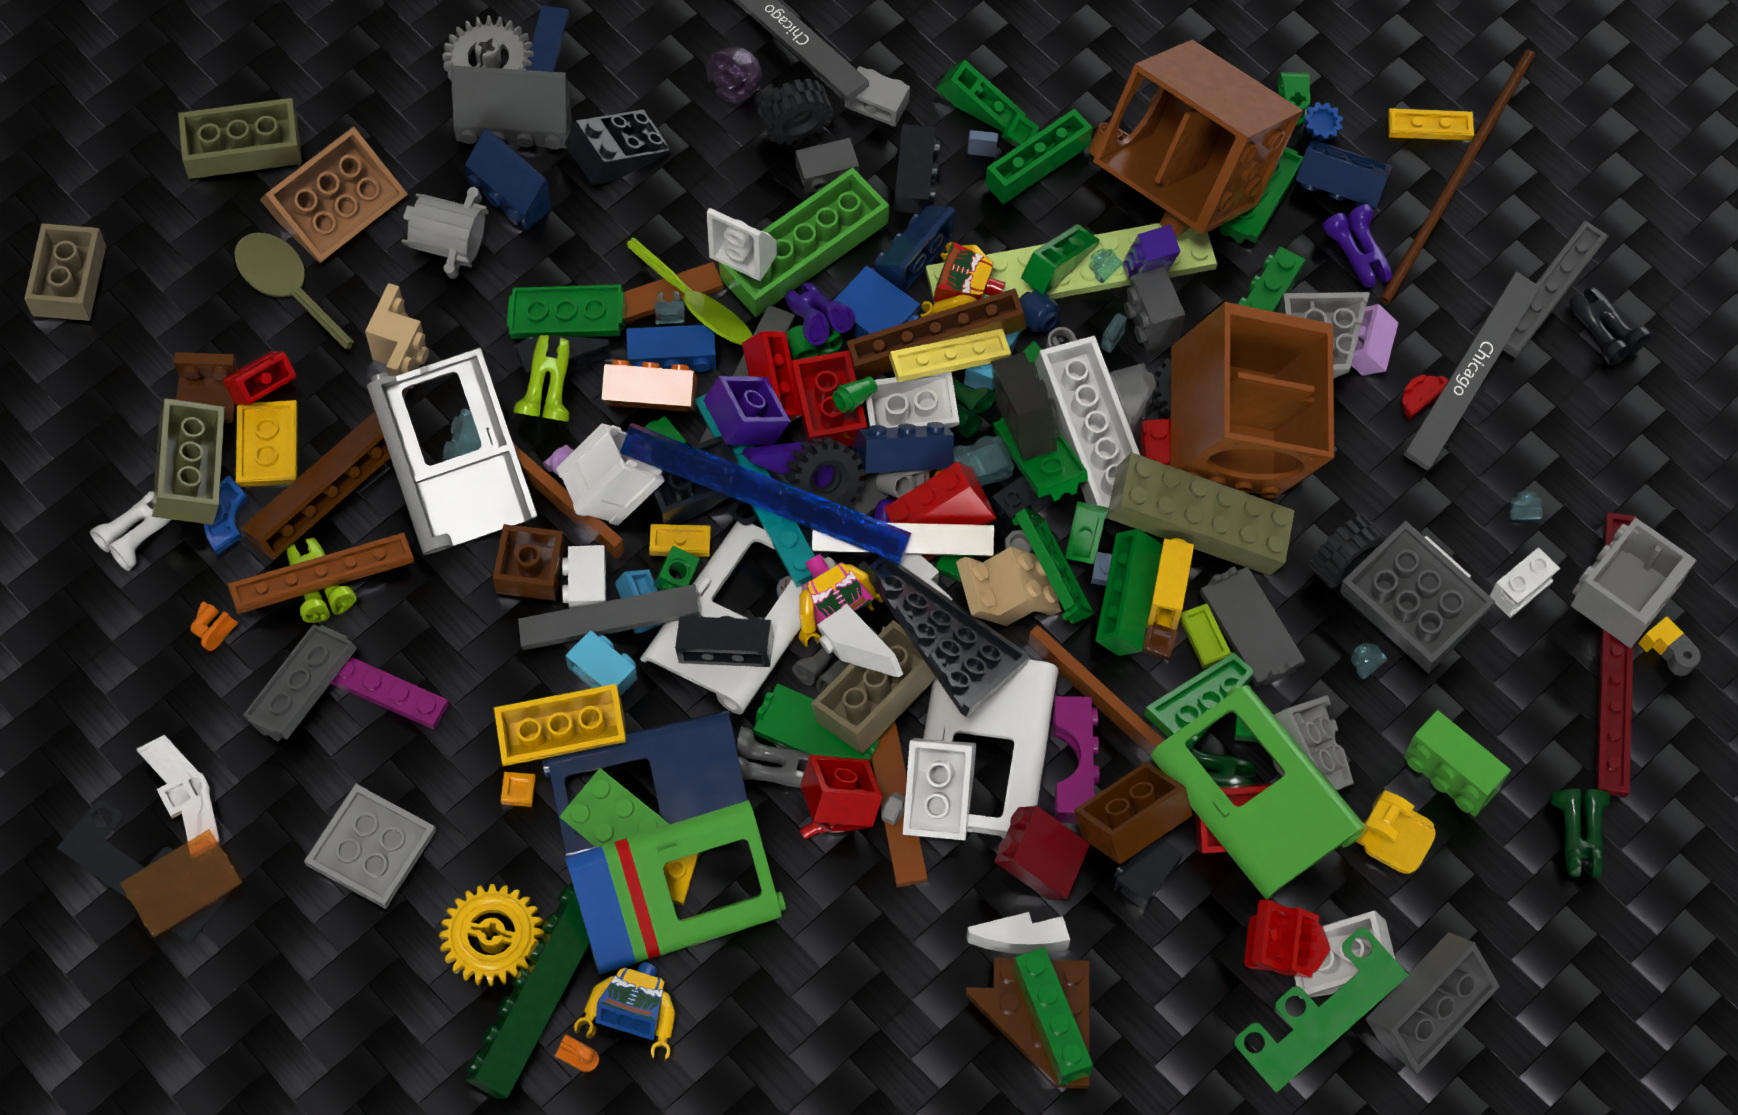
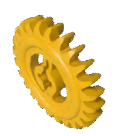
M491 884L488 892H485L482 886H478L476 895L466 891V901L457 898L455 903L458 908H448L446 910L451 919L441 921L442 926L448 928V930L440 932L439 937L442 940L448 941L444 942L440 949L442 952L450 951L445 957L446 963L449 964L456 961L453 966L454 973H458L461 969L465 968L463 972L465 981L472 974H475V982L477 985H480L485 976L490 987H492L495 977L499 976L501 982L505 985L507 973H510L515 978L518 973V967L525 970L528 968L526 959H531L527 955L536 941L535 938H541L545 934L542 929L535 928L543 924V919L533 917L538 913V907H527L530 904V897H523L519 900V890H514L511 894H508V886L504 885L497 892L495 885ZM487 913H500L508 917L513 923L515 932L505 930L504 924L496 918L484 919L480 924L473 922ZM493 932H497L498 936H493L492 940L487 939V937L493 935ZM468 937H478L481 948L487 953L496 955H484L477 952L470 945ZM507 944L510 945L505 951L501 952Z

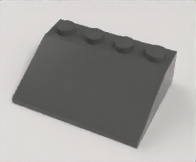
M452 65L453 121L457 141L467 144L476 143L483 131L488 128L508 145H519L521 147L538 146L550 149L567 148L565 142L571 132L572 116L566 73Z
M1407 521L1399 526L1342 581L1340 591L1346 599L1428 674L1452 652L1495 604V601Z

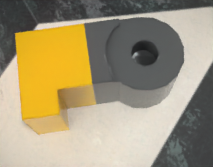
M1667 616L1649 630L1638 643L1646 652L1654 648L1667 661L1671 672L1679 676L1690 674L1701 658L1698 648Z

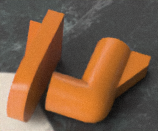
M203 601L200 604L197 618L190 628L192 633L202 638V647L212 651L220 645L238 623L224 611L212 626L208 627L219 614V611L211 604Z
M569 1035L564 1036L555 1054L556 1058L582 1072L593 1071L599 1062V1056L593 1048Z

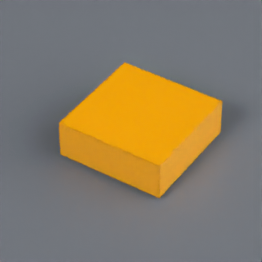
M504 772L501 805L532 807L536 775Z

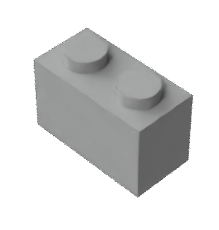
M859 66L857 71L868 79L869 87L849 102L845 100V107L896 127L909 103L910 86L901 80L883 76L873 69Z

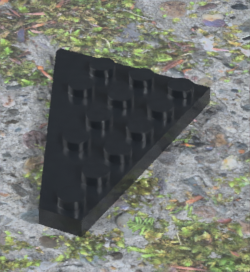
M887 554L882 555L869 565L866 571L869 575V581L955 706L965 717L971 714L1027 665L1031 657L1029 654L978 618L971 616V613Z

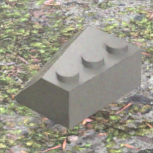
M1370 292L1283 294L1278 310L1279 313L1333 324V379L1350 371Z
M1328 695L1274 714L1275 718L1336 791L1354 784L1345 751L1335 740V732L1338 731L1336 721L1330 720L1326 707L1331 705ZM1273 759V763H1274V766H1275L1276 770H1277L1279 773H1281V775H1282V777H1283V776H1284L1283 770L1279 767V765H1278V764L1274 761V759Z

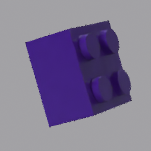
M719 376L703 399L726 445H774L791 422L767 377Z

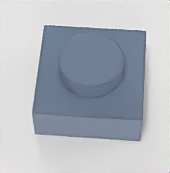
M1097 552L1092 584L1106 586L1112 554Z

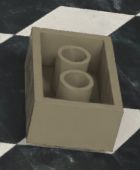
M41 224L24 298L32 316L90 321L106 244L99 228Z

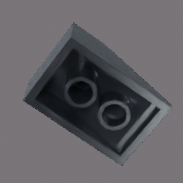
M722 435L653 459L656 468L662 470L661 475L664 479V482L651 494L662 524L676 525L693 519L747 487V482L731 445H726Z

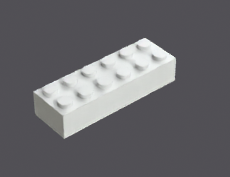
M1095 336L1040 350L1035 367L1060 433L1087 470L1088 480L1079 483L1085 501L1089 504L1107 507L1106 519L1117 466L1131 452L1138 455L1140 453Z

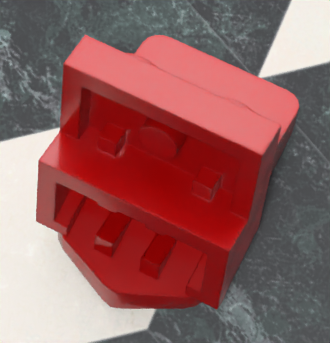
M1269 899L1259 900L1257 915L1251 916L1249 920L1244 959L1245 966L1254 970L1274 971L1285 976L1312 978L1313 973L1320 968L1331 950L1324 928L1319 923V915L1300 907L1288 908Z

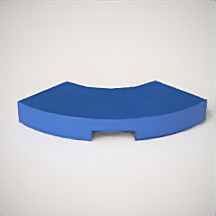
M229 475L220 482L219 506L213 525L204 524L208 541L216 555L241 539L236 526V517L240 508L248 501L247 495Z

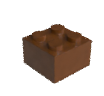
M503 524L493 574L496 593L556 601L562 570V559L566 549L563 531Z

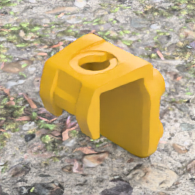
M1384 790L1378 795L1372 806V812L1364 822L1367 827L1366 832L1356 842L1364 846L1369 856L1398 872L1410 874L1419 868L1435 839L1434 824L1426 817L1413 811L1415 806L1406 799Z

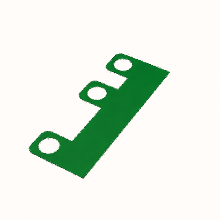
M1357 929L1342 943V951L1360 971L1320 1007L1298 986L1292 987L1276 1002L1277 1011L1294 1029L1278 1044L1259 1023H1252L1236 1037L1235 1046L1276 1093L1409 976L1368 929ZM1358 937H1365L1372 944V951L1365 958L1356 957L1352 953V942ZM1291 996L1303 998L1306 1003L1305 1012L1297 1017L1289 1015L1285 1009V1003ZM1257 1032L1263 1036L1265 1045L1260 1052L1251 1053L1245 1048L1244 1040L1249 1033Z

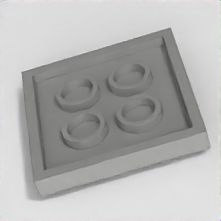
M355 784L304 862L306 866L386 909L435 834L436 828L430 823Z

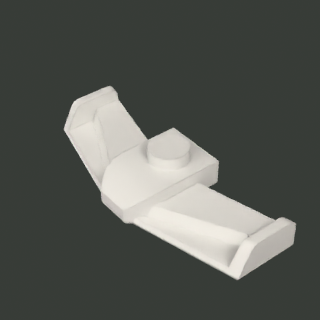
M165 735L137 748V752L167 783L158 788L157 791L172 819L182 814L192 858L215 848L220 840L209 795L210 787L203 773L198 772Z

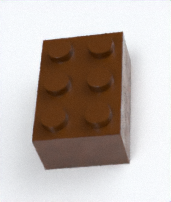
M1147 761L1074 809L1082 838L1118 864L1131 858L1193 815L1186 787Z

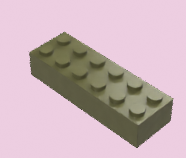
M1131 452L1117 466L1107 518L1136 529L1139 528L1142 531L1164 539H1183L1187 543L1194 544V549L1244 567L1248 566L1252 570L1270 576L1286 562L1295 510Z

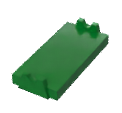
M1285 147L1258 206L1218 226L1220 235L1224 237L1231 236L1239 244L1245 239L1254 243L1257 242L1299 172L1303 157L1298 155L1297 151Z
M622 285L513 288L512 295H509L507 317L511 339H526L540 335L566 337L620 336L621 328L626 325L625 312L627 309Z
M1042 406L1027 408L1002 417L1000 421L993 423L995 434L1039 498L1050 494L1053 500L1057 501L1060 500L1064 493L1074 495L1077 493L1078 484L1088 480L1086 468Z
M1024 508L1016 513V517L1012 521L1014 525H1020L1060 603L1066 611L1062 614L1064 621L1069 620L1071 624H1075L1095 614L1046 520L1040 514L1028 508Z
M780 684L776 685L773 693L767 692L764 702L756 714V723L753 729L754 735L786 749L803 751L812 755L867 759L871 764L872 758L881 742L879 738L861 754L817 723L811 704L815 699Z

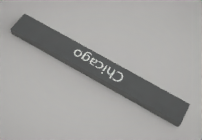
M734 0L847 102L869 87L867 78L778 0Z
M1517 271L1513 274L1404 451V456L1425 470L1431 468L1539 291L1540 286Z

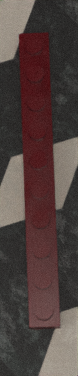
M1607 513L1604 517L1603 548L1606 545H1610L1615 533L1623 523L1629 526L1637 516ZM1601 628L1596 789L1606 791L1613 796L1627 797L1630 791L1633 646L1629 648Z

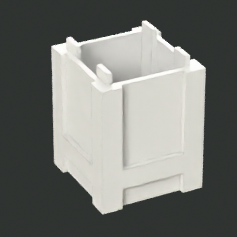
M602 423L556 468L574 503L573 507L576 514L607 520L610 524L618 526L664 482L661 475L662 470L656 468L646 447L645 435L639 433L632 435L621 431L620 427Z

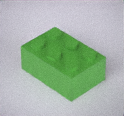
M1439 710L1416 732L1403 757L1407 760V764L1411 769L1418 773H1423L1431 780L1432 785L1438 791L1446 792L1455 800L1456 805L1462 811L1470 812L1475 817L1499 792L1511 769Z
M601 768L598 769L559 816L595 848L670 825Z

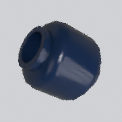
M1035 290L1033 292H1026L1019 298L1026 326L1035 333L1048 332L1058 323L1060 318L1059 305L1047 293L1041 294Z

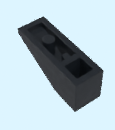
M549 335L546 357L556 358L560 337L569 340V361L566 374L611 358L608 339ZM539 336L528 337L522 340L521 343L515 344L517 358L528 384L531 375L533 353ZM549 371L546 372L544 382L550 380Z

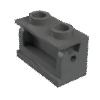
M850 138L795 151L796 169L798 170L802 185H804L805 194L810 192L817 193L852 167L859 173V163Z

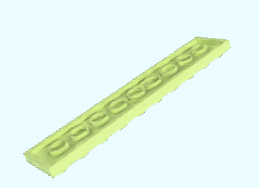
M1160 223L1094 235L1100 239L1098 245L1056 287L1046 293L1052 299L1130 285L1131 277H1127L1123 269V261H1125L1124 258L1138 234L1161 228L1162 226ZM1190 227L1183 234H1175L1181 252L1167 272L1169 278L1216 269L1217 261L1208 232L1202 235ZM1045 244L987 254L986 256L994 263L990 278L1006 283L1003 292L1016 288L1019 298L1026 292L1035 291L1028 283L1021 279V276L1033 251ZM944 263L926 266V275L932 298H934L935 288Z

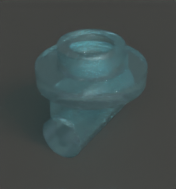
M1103 248L1091 256L1089 268L1094 272L1095 278L1100 283H1104L1122 265V261L1115 255L1112 249L1105 250Z
M1518 492V497L1512 498L1511 520L1542 519V499L1536 497L1535 492Z
M1364 643L1354 650L1351 661L1356 667L1358 675L1362 679H1366L1386 662L1387 658L1380 651L1378 645Z

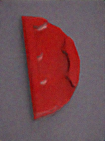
M1423 374L1409 382L1405 387L1401 401L1403 411L1409 420L1438 398L1448 381L1447 378Z

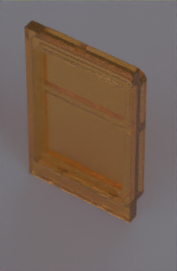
M208 829L120 884L126 892L127 898L131 900L142 918L144 926H147L151 935L155 937L240 885L242 881L227 859V854L222 851L213 834Z

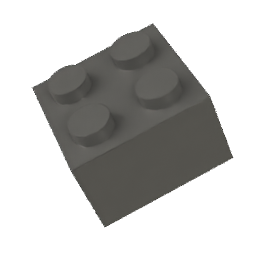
M1165 267L1132 275L1130 287L1127 288L1128 297L1127 302L1124 303V309L1128 319H1133L1136 326L1134 330L1138 342L1143 343L1147 352L1175 344L1181 337L1185 312Z

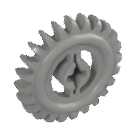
M488 15L485 25L476 17V27L473 28L468 21L465 22L466 32L456 27L458 38L452 34L449 35L451 44H444L446 52L442 55L445 61L444 69L448 72V78L452 80V65L471 67L469 56L474 49L477 60L475 67L500 68L502 64L500 52L504 48L509 54V59L502 69L526 70V65H533L528 60V57H533L534 53L530 51L533 44L528 42L529 36L527 33L522 34L521 26H517L513 31V23L509 20L506 26L503 27L501 17L493 25L491 17Z

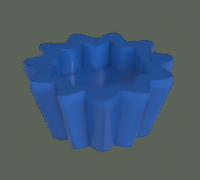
M1318 102L1315 103L1314 107H1308L1307 115L1304 117L1307 134L1311 135L1312 139L1317 138L1318 141L1336 137L1337 132L1343 129L1340 124L1343 117L1337 115L1338 108H1331L1329 103H1325L1322 106Z

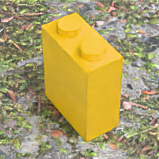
M1179 538L1164 539L1146 628L1156 623L1177 630L1184 604L1194 544L1187 543Z

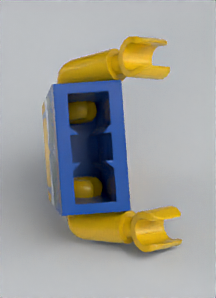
M644 962L640 964L637 971L622 968L616 976H611L594 986L584 1009L585 1017L579 1018L575 1022L574 1028L576 1033L579 1034L584 1024H589L590 1028L586 1038H592L596 1033V1026L593 1023L596 1017L595 1023L654 1040L656 1035L658 1036V1041L651 1048V1056L654 1059L655 1049L662 1046L667 1050L665 1055L666 1061L670 1056V1047L667 1044V1040L672 1035L675 1010L670 995L663 991L664 981L661 978L655 977L657 974L656 967Z

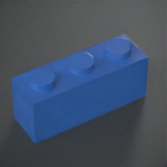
M706 325L627 328L628 361L636 367H642V362H652L660 364L659 367H662V369H671L672 364L687 365L689 369L697 372L716 369L715 332Z

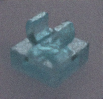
M674 291V300L672 302H665L663 300V293L659 292L657 303H655V324L684 322V301H680L678 291Z

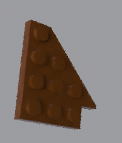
M994 958L993 988L967 987L966 996L1056 1088L1088 1089L1089 1076L1059 1086L1014 974L1013 964L1015 958ZM1050 959L1089 1054V961Z

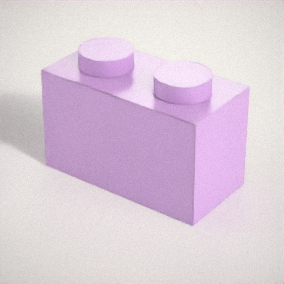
M1379 304L1365 308L1351 364L1362 376L1386 371L1399 323Z

